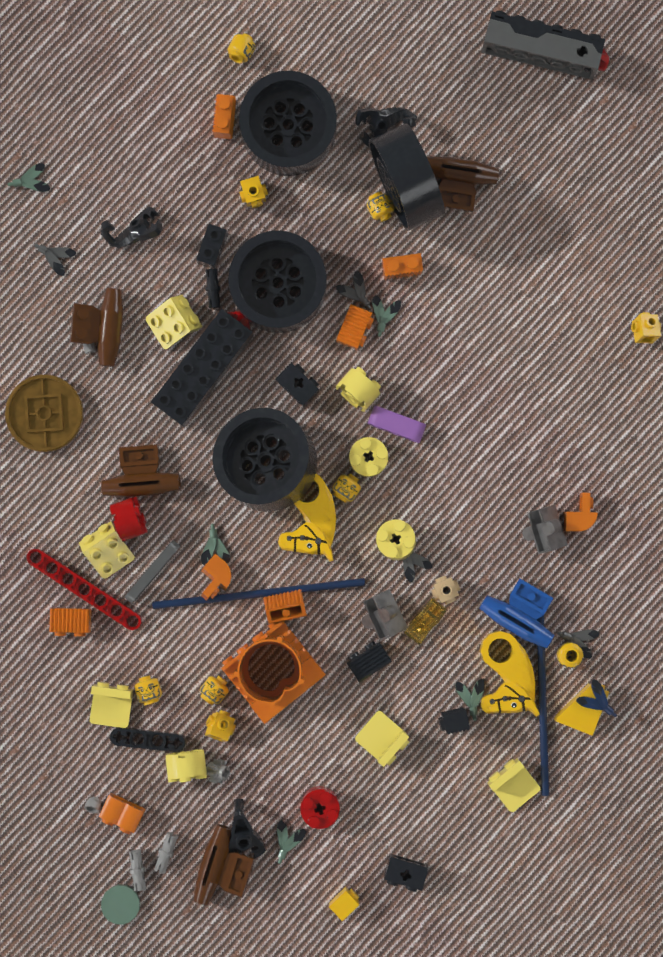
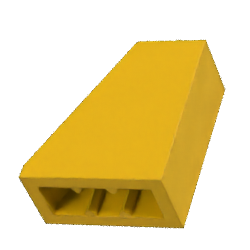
M588 683L554 716L553 720L593 736L602 710L585 708L576 702L577 698L583 696L596 699L591 684ZM604 690L606 697H608L609 691Z

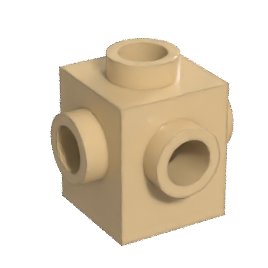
M446 575L435 579L436 583L432 584L434 589L431 590L435 601L445 602L446 605L456 601L455 597L459 596L458 591L460 590L457 580H452V577L447 578ZM446 586L450 588L448 594L443 593V588Z

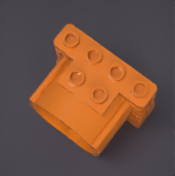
M284 621L268 625L270 629L266 633L259 632L252 638L253 643L251 645L244 644L236 651L238 653L237 656L234 658L229 656L222 662L224 666L221 669L264 724L326 675ZM270 644L286 649L292 656L295 666L293 675L290 678L281 679L278 687L272 691L258 687L252 681L248 671V664L252 654L258 648Z

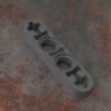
M173 540L124 598L133 604L181 546Z

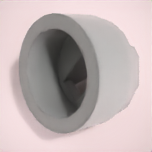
M91 797L86 801L84 809L90 813H99L101 801L97 797Z

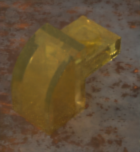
M431 598L413 617L404 633L420 645L430 630L439 623L447 609L434 598Z

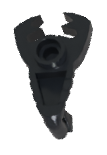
M402 107L384 108L382 110L375 108L359 109L355 124L359 127L362 121L366 125L367 120L369 124L368 129L372 134L369 137L364 131V136L358 135V137L369 147V139L387 132L390 127L401 120L411 128L416 126L417 115Z
M147 207L115 238L109 233V231H114L115 227L106 220L101 223V236L110 246L122 248L137 241L154 238L161 233L162 223L158 219L156 224L151 223L150 227L147 219L151 218L154 221V217L160 215L154 208Z
M237 798L233 800L234 816L228 845L229 853H241V850L246 851L251 848V853H254L253 858H257L265 853L266 846L260 835L253 830L251 824L246 819L243 812L244 800Z

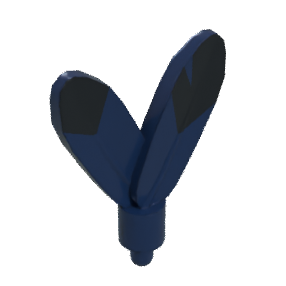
M593 679L591 688L596 699L583 696L577 698L576 702L585 708L603 710L609 716L617 717L614 709L608 705L602 685Z

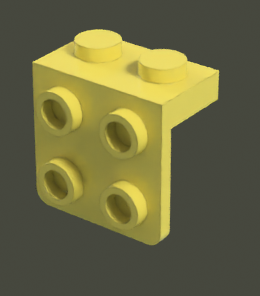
M183 295L169 298L146 317V322L164 349L170 348L187 334L198 331L203 327L198 316L194 314L188 300Z
M111 521L101 525L97 531L91 535H86L79 542L83 554L104 579L132 562L135 558L125 542L120 539Z
M98 682L93 685L91 689L93 700L90 722L92 724L120 728L128 727L134 689H128L129 686L117 684V687H112L106 682Z
M377 711L356 735L355 740L384 767L386 764L390 765L396 759L395 753L399 749L403 750L408 745L409 741L407 739L409 735L382 711Z
M518 758L508 761L504 765L505 768L500 772L497 771L492 774L487 782L510 812L516 811L540 791V786Z

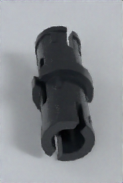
M206 269L207 287H205V290L208 294V308H220L219 290H221V286H219L218 269Z

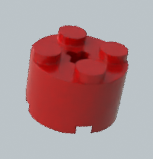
M137 497L110 505L111 515L115 514V521L113 522L122 541L148 533L147 521L144 513L140 512V503Z
M316 786L304 794L301 800L300 812L305 823L311 828L324 829L330 827L338 819L340 805L335 792L323 786ZM318 803H320L321 806L325 805V807H323V811H319V809L316 810Z

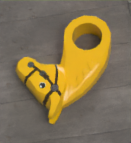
M315 474L313 481L319 487L318 497L309 503L299 500L294 504L306 522L293 532L281 533L278 544L281 549L286 551L316 555L324 554L329 562L334 561L331 545L336 528V511L331 492L320 475Z
M503 631L488 633L481 642L480 654L482 660L498 673L504 682L493 694L482 697V710L488 714L530 711L536 717L539 716V710L534 702V671L526 650L510 633ZM502 638L510 644L511 653L503 662H496L489 656L488 649L492 641Z

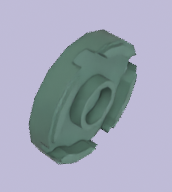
M118 884L105 892L101 900L102 913L108 921L123 925L131 922L137 916L141 901L134 888Z

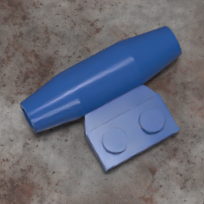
M520 578L510 594L509 603L487 595L479 608L498 625L520 638L546 649L555 636L537 621V619L545 614L554 598Z

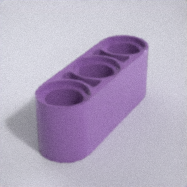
M375 405L367 423L416 443H420L426 428L424 423Z

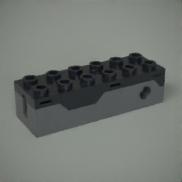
M492 11L481 51L484 54L591 80L594 78L597 70L606 71L610 59L603 48L605 39L601 38L598 34L587 35L578 29L567 30L563 29L561 25L556 24L550 26L540 20H526L525 17L520 15L509 16L503 11Z
M221 309L151 401L153 405L184 428L254 337L250 328V322L240 311L225 312Z

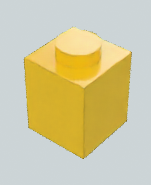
M345 887L329 902V908L343 921L359 906V896L353 889L348 890Z

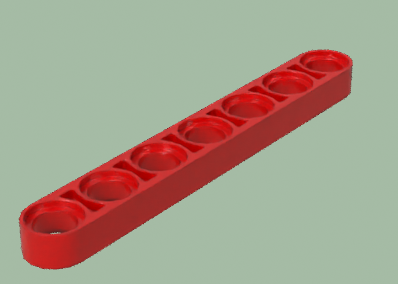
M32 549L28 552L27 561L31 566L129 630H136L141 626L142 618L138 613L40 549ZM34 552L41 554V560L38 563H34L31 560V555ZM51 562L57 565V571L54 574L49 573L47 570V566ZM66 573H70L74 577L71 584H66L63 581ZM82 584H87L90 588L87 595H83L79 591V587ZM99 594L104 595L106 598V602L102 606L98 605L95 601L96 596ZM114 605H119L122 608L120 616L112 614L111 609ZM130 616L138 618L137 626L131 627L128 624Z

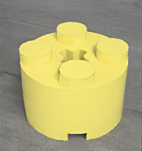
M357 367L356 369L351 368L336 385V389L340 388L342 390L341 396L355 408L360 406L362 407L361 411L365 412L380 395L379 389L381 386L375 380L371 381L367 378L366 372Z
M365 437L355 442L352 446L349 462L354 472L358 475L373 477L380 474L386 467L388 451L385 445L378 439ZM369 452L372 453V458L374 460H369L368 462H365V457L363 455L369 454Z
M390 520L379 528L376 535V543L380 552L388 559L403 560L412 554L416 545V537L408 523L402 520ZM394 536H396L397 538L401 537L399 539V544H396L395 542L391 543L393 541Z
M204 749L186 752L179 751L165 755L168 782H188L192 778H207Z

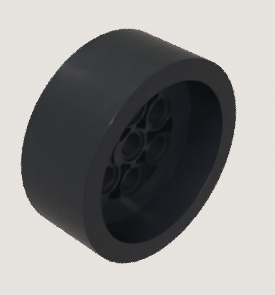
M278 71L261 78L248 90L240 107L239 125L245 149L260 167L277 175L294 176L315 169L327 158L336 138L337 115L331 95L315 78L297 71ZM280 105L286 108L285 111L281 113L277 112L275 109L277 106ZM302 107L305 111L302 114H297L295 109ZM267 121H272L275 123V125L272 128H266L264 126V124ZM286 123L294 125L291 130H286L283 126ZM310 124L313 129L307 132L303 130V126ZM276 138L283 140L282 144L278 146L272 142ZM294 140L302 142L299 147H294L291 143Z
M405 123L369 139V147L376 170L385 192L393 202L394 211L404 228L409 231L445 214V207L438 183L427 156L411 127Z
M267 231L246 241L236 252L231 262L228 278L230 293L237 310L240 311L251 325L272 333L294 331L309 323L319 312L326 295V270L320 254L306 239L288 231ZM274 261H281L283 266L280 269L273 268L272 264ZM262 270L267 275L264 279H258L256 273ZM291 270H299L300 275L297 278H292L289 275ZM280 279L284 284L281 288H275L273 282ZM297 288L301 291V294L298 297H292L290 291ZM259 290H266L267 296L263 299L258 298L257 292ZM280 298L285 303L282 307H276L274 301Z
M255 408L238 414L223 427L213 449V468L222 488L237 501L257 511L272 512L295 504L307 493L315 478L317 454L309 435L292 417L272 408ZM272 440H277V444L274 447H269ZM254 445H258V450L251 453V448ZM290 453L289 459L282 461L283 455ZM267 458H271V463L268 466H264V461ZM249 463H252V469L250 471H245L246 466ZM284 471L283 478L278 480L277 474ZM264 476L266 478L265 482L259 485L258 480Z

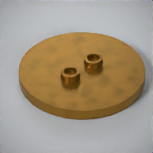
M53 375L32 376L19 383L9 395L5 408L6 424L11 435L22 446L38 452L56 451L68 445L78 434L83 422L82 401L77 391L65 380Z

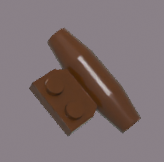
M447 156L427 157L435 177L442 179L439 189L445 208L473 212L476 198L474 184H497L499 177L498 168L477 161Z
M106 288L100 310L93 305L73 304L70 343L89 345L97 342L100 366L115 367L121 344L123 323L121 289Z
M157 444L119 447L120 467L125 475L105 479L101 482L103 496L114 497L153 496L181 489L179 474L156 472L160 464L159 445Z
M217 824L206 846L196 878L193 899L196 903L208 905L218 885L228 893L244 897L256 858L239 852L229 853L230 827Z

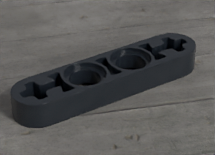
M118 727L110 734V741L116 746L179 752L186 745L185 737L179 733ZM120 731L122 736H128V732H131L129 737L130 743H126L128 739L125 738L118 742L114 735ZM134 734H142L144 737L143 743L136 744L133 741ZM155 735L163 738L162 745L155 746L152 739ZM166 736H170L169 741H175L176 737H178L182 745L175 748V744L169 743L168 747H165L167 742Z

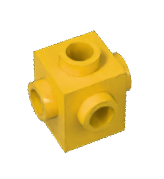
M259 176L240 181L243 190L239 191L242 203L246 202L248 207L257 208L262 206L263 202H266L265 196L268 195L265 184L261 185Z
M643 312L632 321L631 329L634 332L635 343L653 344L661 337V323L659 322L658 314Z
M222 710L212 713L206 721L207 730L205 736L221 742L228 741L229 736L234 733L236 727L234 724L235 718L230 717V713Z

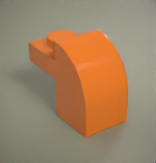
M580 493L579 512H564V531H584L595 523L598 512H590V509H593L594 503L590 493Z
M214 554L201 571L212 580L201 594V597L206 601L209 597L213 599L219 593L220 589L218 587L225 591L231 581V570L228 564L217 554Z

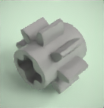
M214 759L213 762L207 765L206 771L207 776H210V782L222 784L223 781L228 779L230 768L226 766L227 761Z

